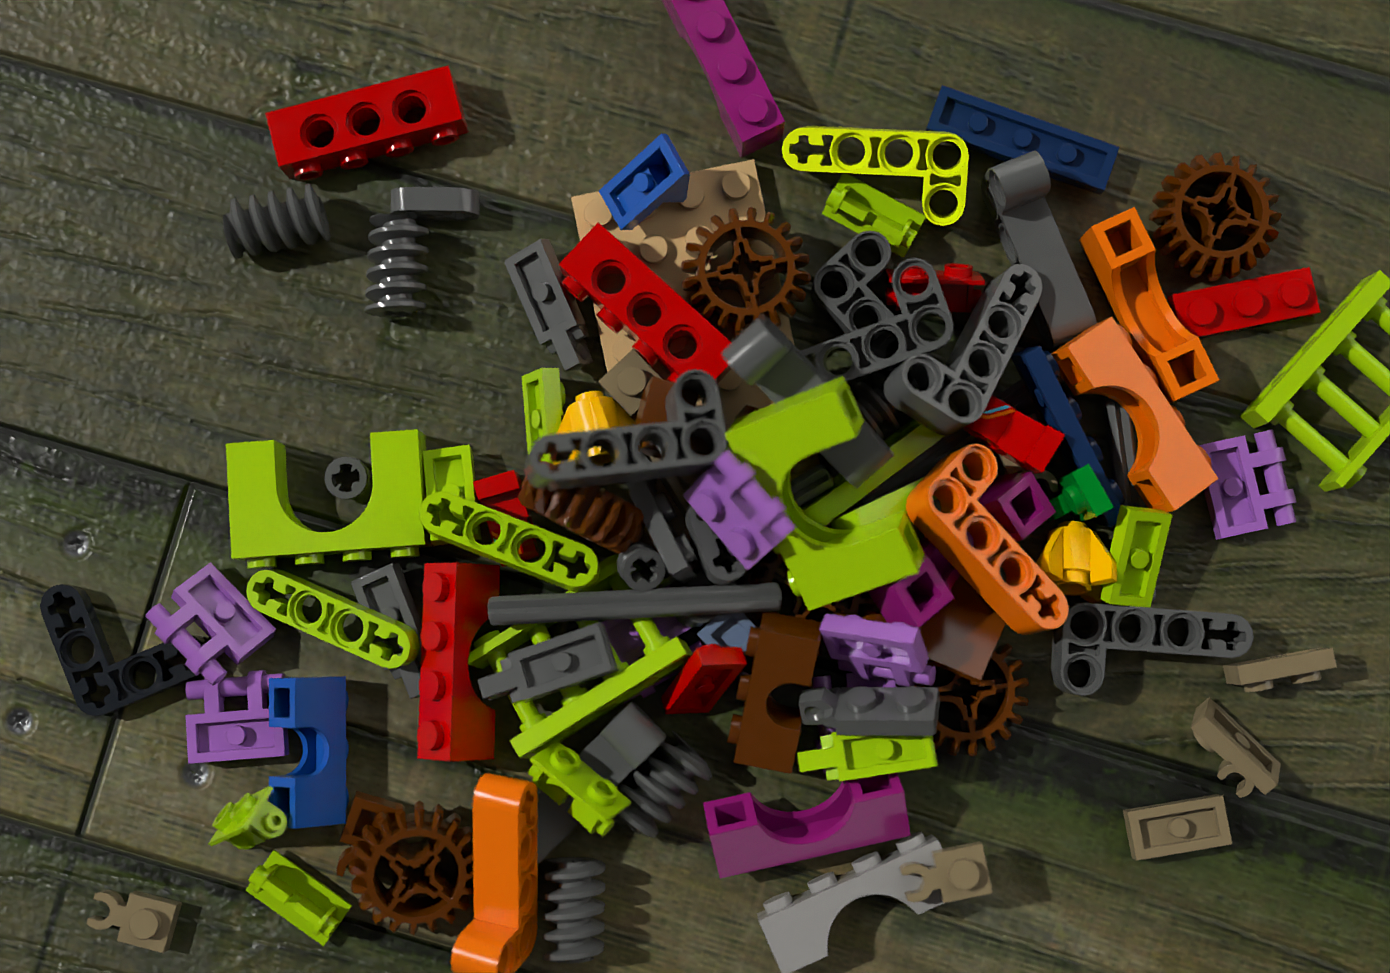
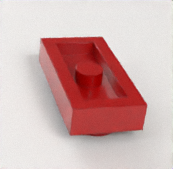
M707 644L697 648L661 697L665 714L708 713L747 664L742 647H721L719 644Z

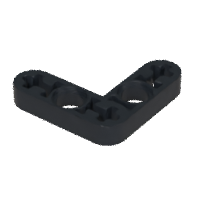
M65 584L53 586L45 592L41 599V615L76 704L87 715L101 716L115 713L202 675L201 673L195 675L185 664L176 665L172 668L168 667L165 660H173L182 656L172 643H161L115 663L91 599L86 591L79 586ZM62 595L65 598H74L76 605L69 609L73 623L85 622V628L73 629L66 634L64 633V628H70L73 625L67 614L57 613L56 607L62 604ZM192 635L202 646L208 642L201 636ZM82 636L91 639L95 648L94 656L84 664L77 662L72 656L71 651L75 640ZM163 652H164V659L160 656V654L163 653ZM143 661L151 663L157 673L156 681L148 689L140 688L133 679L134 669ZM102 666L103 672L93 674L99 686H108L110 688L111 694L104 697L105 706L102 702H93L91 700L90 694L97 691V686L93 677L82 678L80 674L82 671L95 670ZM170 672L174 676V678L170 679Z

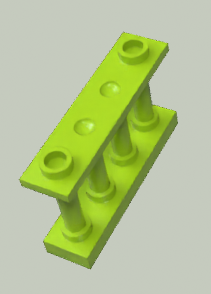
M1381 270L1362 279L1240 415L1253 429L1269 422L1273 425L1279 423L1327 465L1331 471L1318 485L1325 492L1343 487L1349 489L1355 485L1367 471L1363 464L1390 435V405L1375 420L1324 375L1326 369L1321 366L1331 353L1335 356L1341 354L1390 397V370L1354 340L1357 335L1352 331L1363 318L1366 322L1370 319L1373 320L1390 335V309L1386 306L1388 300L1383 297L1390 288V278ZM1300 388L1305 391L1310 388L1362 434V437L1346 455L1340 452L1292 409L1295 404L1290 399Z
M619 554L612 555L600 562L598 580L594 586L581 592L608 591L611 588L613 591L634 590L625 583L617 571ZM635 560L632 564L637 572L643 569L638 560ZM568 590V591L565 592V593H575V592ZM652 617L631 618V622L646 646L643 649L646 656L629 666L627 662H621L611 645L619 671L602 676L604 682L590 691L586 687L580 688L579 685L561 690L560 692L563 696L561 704L563 708L548 717L545 713L540 714L533 701L512 703L523 723L519 727L522 733L510 740L518 757L531 759L532 756L554 742L565 740L684 666L693 654L686 641L677 636L672 640L668 636L663 637ZM598 620L576 621L580 629L599 623ZM557 622L514 624L502 633L499 630L487 633L475 641L474 647L476 649L469 653L468 665L480 669L491 665L494 673L501 672L503 670L500 661L508 658L507 653L530 639L534 645L552 639L547 628Z

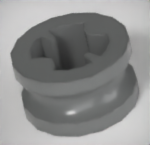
M341 457L329 464L325 471L324 480L327 489L332 495L341 499H354L367 491L371 475L369 468L363 461L352 457ZM350 464L353 466L351 472H359L360 481L352 483V491L345 492L343 491L345 485H337L336 475L343 474L344 466Z
M644 542L632 543L626 552L619 554L617 559V571L620 577L628 586L637 591H649L657 587L663 580L666 572L665 564L660 554L651 545ZM638 558L645 561L646 565L650 568L644 575L637 572L636 568L632 565Z

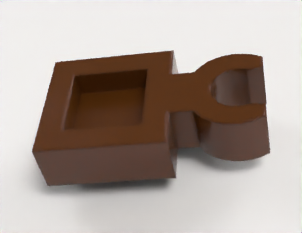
M356 791L346 824H344L340 836V842L352 846L345 849L339 856L336 870L338 876L343 877L346 866L350 861L357 858L352 853L353 845L356 841H365L362 836V829L365 825L379 828L377 815L381 811L388 814L392 820L395 819V806L399 803Z

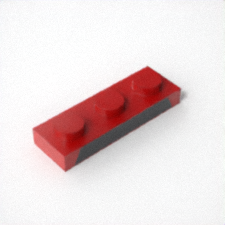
M1310 267L1172 294L1167 298L1168 304L1179 322L1190 333L1198 336L1199 339L1311 317L1320 313Z

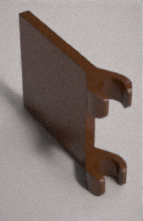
M960 576L951 589L954 598L924 624L916 628H919L929 656L928 663L980 684L1006 623L977 591ZM866 610L861 616L865 620L887 623L883 615L872 610Z

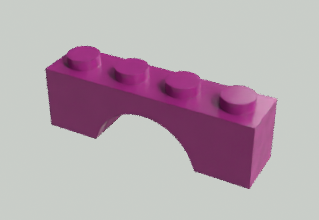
M662 0L679 36L684 38L689 44L704 71L715 97L721 119L740 157L743 158L782 139L785 120L724 0Z
M1032 472L999 475L977 499L1016 542L1026 538L1056 512ZM967 531V541L974 547L973 537ZM926 537L919 541L924 551L919 573L867 591L887 623L901 622L911 627H920L954 598L951 589L961 574Z
M898 773L842 781L839 788L830 798L815 807L802 811L785 812L769 808L759 802L751 792L703 803L720 879L911 836L904 790Z

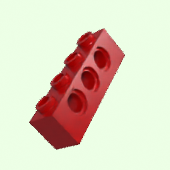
M449 65L265 113L278 167L289 179L295 178L297 181H309L319 178L323 175V170L339 166L342 169L359 168L366 165L369 158L385 154L391 158L405 156L413 152V147L432 143L435 146L451 144L459 139V135L469 133L456 81ZM413 108H423L426 110L424 117L419 122L413 124L404 122V117L409 110ZM376 119L380 121L377 131L373 134L366 136L359 134L361 125L367 120ZM324 131L334 132V137L330 144L325 147H314L315 139L320 133Z
M599 222L559 263L561 272L566 277L561 282L562 285L580 302H583L588 297L601 309L596 314L597 317L616 334L623 329L636 341L632 348L648 364L653 366L658 361L672 373L667 378L668 381L675 383L684 372L694 369L703 370L710 374L718 384L732 369L721 353L732 342ZM609 274H618L625 279V285L618 293L607 294L599 289L602 278ZM650 305L660 311L661 317L652 326H641L634 320V315L640 307ZM679 337H687L696 344V351L689 358H676L669 351L672 341Z

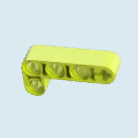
M804 126L790 132L783 141V158L795 170L924 177L922 208L929 221L940 226L951 225L958 221L964 212L969 154L964 140L957 134L936 131ZM802 135L808 136L809 144L824 146L826 144L825 135H832L833 140L829 150L832 163H824L823 160L826 153L817 152L810 154L807 161H802L801 154L794 152L792 146L801 141ZM854 137L862 141L865 147V155L860 162L851 164L842 160L839 155V145L843 139ZM902 139L911 145L913 156L907 164L897 166L888 161L885 150L891 141ZM945 141L954 142L958 145L961 152L959 161L949 168L940 167L933 159L935 147ZM939 190L951 191L957 198L956 208L947 215L936 214L930 207V198Z

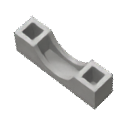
M922 832L911 834V836L904 837L895 843L898 848L896 851L882 857L879 856L878 852L869 853L851 863L854 870L838 877L835 876L834 872L825 873L807 883L809 890L791 897L789 892H784L766 900L763 903L765 910L757 913L758 921L781 973L794 972L827 957L828 936L833 920L842 908L857 898L873 894L891 896L907 904L918 915L943 904L939 889L933 890L930 896L921 902L907 901L904 892L918 889L921 886L922 878L917 873L902 875L899 869L902 864L910 861L919 862L925 867L933 866L931 851L942 849L939 840L932 834L924 837Z

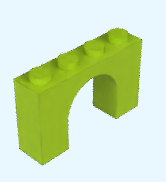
M844 376L734 420L725 433L727 439L726 451L730 450L741 464L747 462L756 472L753 476L754 479L772 499L776 496L786 506L783 512L796 526L773 550L777 554H782L788 567L787 576L790 587L797 597L802 596L808 611L919 573L924 557V551L905 510L857 528L839 530L822 526L811 520L802 512L793 497L790 485L792 466L810 454L856 437L864 422Z
M418 429L370 433L372 493L363 513L353 523L332 532H315L311 530L293 512L288 498L285 445L275 440L226 443L231 559L247 561V569L277 567V558L295 557V565L324 564V555L343 554V562L372 560V551L390 550L391 558L420 556L419 548L432 547L430 534L421 523L419 516L420 506L426 498L422 451H426L425 434Z

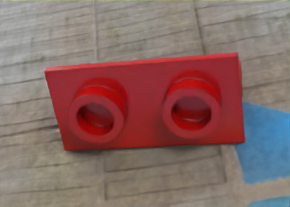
M961 263L945 264L944 270H934L949 312L971 313L972 308L975 307L981 296V290H974V285H985V280L979 271H973L972 265ZM885 269L889 283H892L895 269ZM920 269L909 270L901 280L903 291L909 295L923 293L929 284L928 275ZM886 287L885 306H894L895 311H901L893 287Z

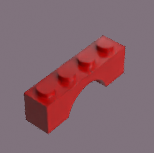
M424 563L417 759L449 762L494 759L496 710L484 704L476 695L469 677L468 657L476 632L488 620L489 598L499 596L500 565Z

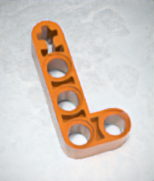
M971 444L946 455L910 492L906 501L908 517L1016 633L1029 635L1058 628L1065 622L1069 609L1063 592L977 500L997 476L998 465L996 457L991 450L980 444ZM963 463L969 469L970 478L963 471ZM933 495L936 496L940 502L941 512L938 511L934 506L932 499ZM967 531L973 537L974 547L967 541ZM1000 566L1006 573V583L1001 577Z
M485 773L476 785L473 796L474 919L460 933L454 944L451 957L453 973H515L533 950L538 928V792L536 784L532 781Z

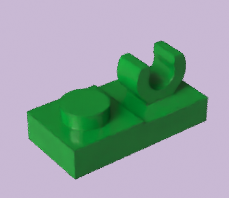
M1090 464L1057 479L1060 495L1049 500L1056 512L1047 520L1048 522L1056 520L1070 512L1075 521L1081 522L1097 517L1114 508Z

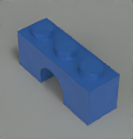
M346 676L269 678V727L293 729L299 735L303 746L300 763L292 772L286 775L269 776V786L273 788L269 795V802L284 812L287 818L286 828L298 829L346 824V808L349 802V793L346 787V759L349 753V745L346 739V710L349 703L346 691Z

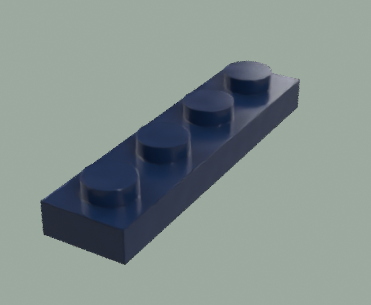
M944 85L940 88L925 130L957 134L964 140L968 149L1004 162L1036 150L1043 158L1050 178L1101 195L1106 188L1119 147Z
M1041 346L1026 347L1011 355L1045 426L1049 425L1065 434L1057 449L1069 473L1090 464L1114 507L1092 518L1094 523L1108 527L1114 526L1117 522L1120 505L1125 503L1123 493L1113 479H1107L1100 465V462L1104 460L1101 449L1091 436L1086 437L1078 421L1082 419L1081 410L1070 394L1067 393L1065 395L1057 379L1061 372L1056 360L1050 352H1043Z

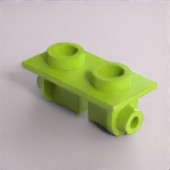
M847 173L841 175L836 187L831 191L822 212L823 215L858 234L864 231L879 232L890 243L891 251L903 258L926 218L924 214Z
M559 741L554 742L530 759L533 765L528 774L534 778L532 782L558 805L564 803L570 794L574 801L567 812L587 828L591 834L598 832L602 837L605 836L615 823V820L612 818L631 804V801L620 793L611 781L602 778L584 763L575 751L565 747Z
M268 786L252 795L246 793L239 802L235 804L229 802L226 804L213 822L212 826L217 831L208 844L214 846L226 840L240 850H248L265 842L266 839L269 840L283 834L287 827V818L283 811L267 801L273 788Z
M275 849L263 866L260 864L248 879L250 884L246 888L248 893L322 946H325L353 906Z

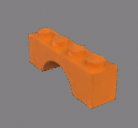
M1133 207L1091 226L1079 239V242L1118 322L1130 335L1132 348L1142 363L1151 368L1157 376L1158 387L1169 404L1219 381L1199 337L1190 333L1179 322L1163 294L1155 267L1156 249L1136 208Z
M1112 316L1091 326L1051 353L1059 366L1061 377L1074 396L1081 394H1100L1120 404L1131 417L1137 432L1138 448L1135 461L1127 477L1148 508L1160 509L1166 512L1175 511L1219 479L1211 468L1212 463L1209 455L1202 447L1196 445L1185 428V420L1176 407L1169 404L1158 387L1157 376L1151 368L1142 363L1132 348L1130 335L1121 325L1115 322Z

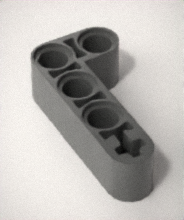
M1036 150L989 168L980 183L985 206L1011 266L1025 264L1032 267L1042 281V293L1032 316L1043 341L1050 349H1054L1066 344L1083 331L1097 324V321L1045 199L1051 188L1049 172L1043 158Z
M864 231L859 233L815 274L811 288L812 301L816 308L842 335L858 330L853 322V317L858 313H870L874 316L877 323L895 316L869 289L885 271L891 256L890 243L879 232ZM860 248H871L877 252L880 263L870 267L864 266L857 260L855 252ZM826 279H837L844 285L846 293L840 298H830L823 293L820 284ZM888 331L878 333L873 338L871 344L874 355L881 359H887L886 350L888 348L899 346L896 335ZM930 353L925 354L927 356L934 358ZM892 366L878 372L887 376L896 367ZM913 379L910 385L914 389L919 390L916 380Z
M918 258L906 259L894 270L892 284L902 314L809 347L800 352L807 359L815 355L816 369L828 382L844 376L846 383L903 363L909 357L916 354H928L946 346L951 340L954 331L952 317L936 272L928 262ZM911 269H920L929 277L927 289L919 295H909L901 287L902 277ZM926 315H937L945 322V333L937 341H924L918 335V323ZM884 331L894 333L899 342L897 352L887 359L875 356L871 347L873 338L878 333ZM835 348H845L852 357L851 368L843 375H833L826 366L827 356Z
M1015 264L988 283L946 364L943 365L925 354H916L909 357L885 377L883 388L888 402L940 435H952L978 420L984 412L1041 296L1043 288L1038 273L1032 267L1025 264ZM989 324L995 329L997 336L991 332ZM969 362L976 367L978 376L971 371ZM907 374L916 380L919 390L914 389L910 385ZM949 401L956 405L959 416L951 411Z
M761 314L721 352L729 365L747 383L752 386L756 383L774 403L828 382L764 314ZM865 420L856 437L820 450L821 454L855 488H859L894 456L890 447Z
M694 369L686 371L678 377L665 399L668 422L557 433L539 438L533 444L525 461L524 472L527 480L540 490L551 491L706 472L714 464V461L724 453L727 446L720 393L715 379L703 370ZM692 389L696 391L701 397L702 406L692 407L686 404L681 396V390ZM699 437L705 440L709 446L710 455L704 457L695 454L689 446V438ZM651 442L656 445L661 453V461L650 462L644 459L639 451V443ZM594 447L607 450L612 458V466L603 468L594 465L589 458L588 450ZM576 450L575 460H569L573 451ZM544 454H550L552 462H561L555 472H550L548 464L540 463Z
M1095 603L1068 605V616L1065 622L1058 628L1053 629L1051 675L1054 684L1062 692L1080 696L1090 695L1096 692L1103 684L1106 649L1233 658L1240 657L1250 649L1254 638L1253 630L1247 620L1235 614ZM1077 612L1084 613L1090 621L1089 632L1081 639L1076 637L1070 629L1071 618ZM1127 615L1135 620L1138 628L1137 635L1130 642L1125 641L1121 637L1118 628L1122 618ZM1175 619L1180 621L1185 628V637L1177 646L1169 640L1167 635L1168 625ZM1204 630L1231 632V641L1204 639ZM1075 660L1083 662L1088 673L1085 682L1078 687L1071 684L1067 676L1068 667Z
M632 701L579 754V757L602 778L611 781L617 786L664 741L667 735ZM543 791L538 794V864L580 823L567 812L574 801L570 794L561 805H558Z

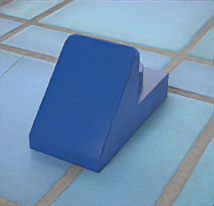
M660 134L599 190V193L620 230H633L662 203L684 202L687 199L690 173L667 134Z

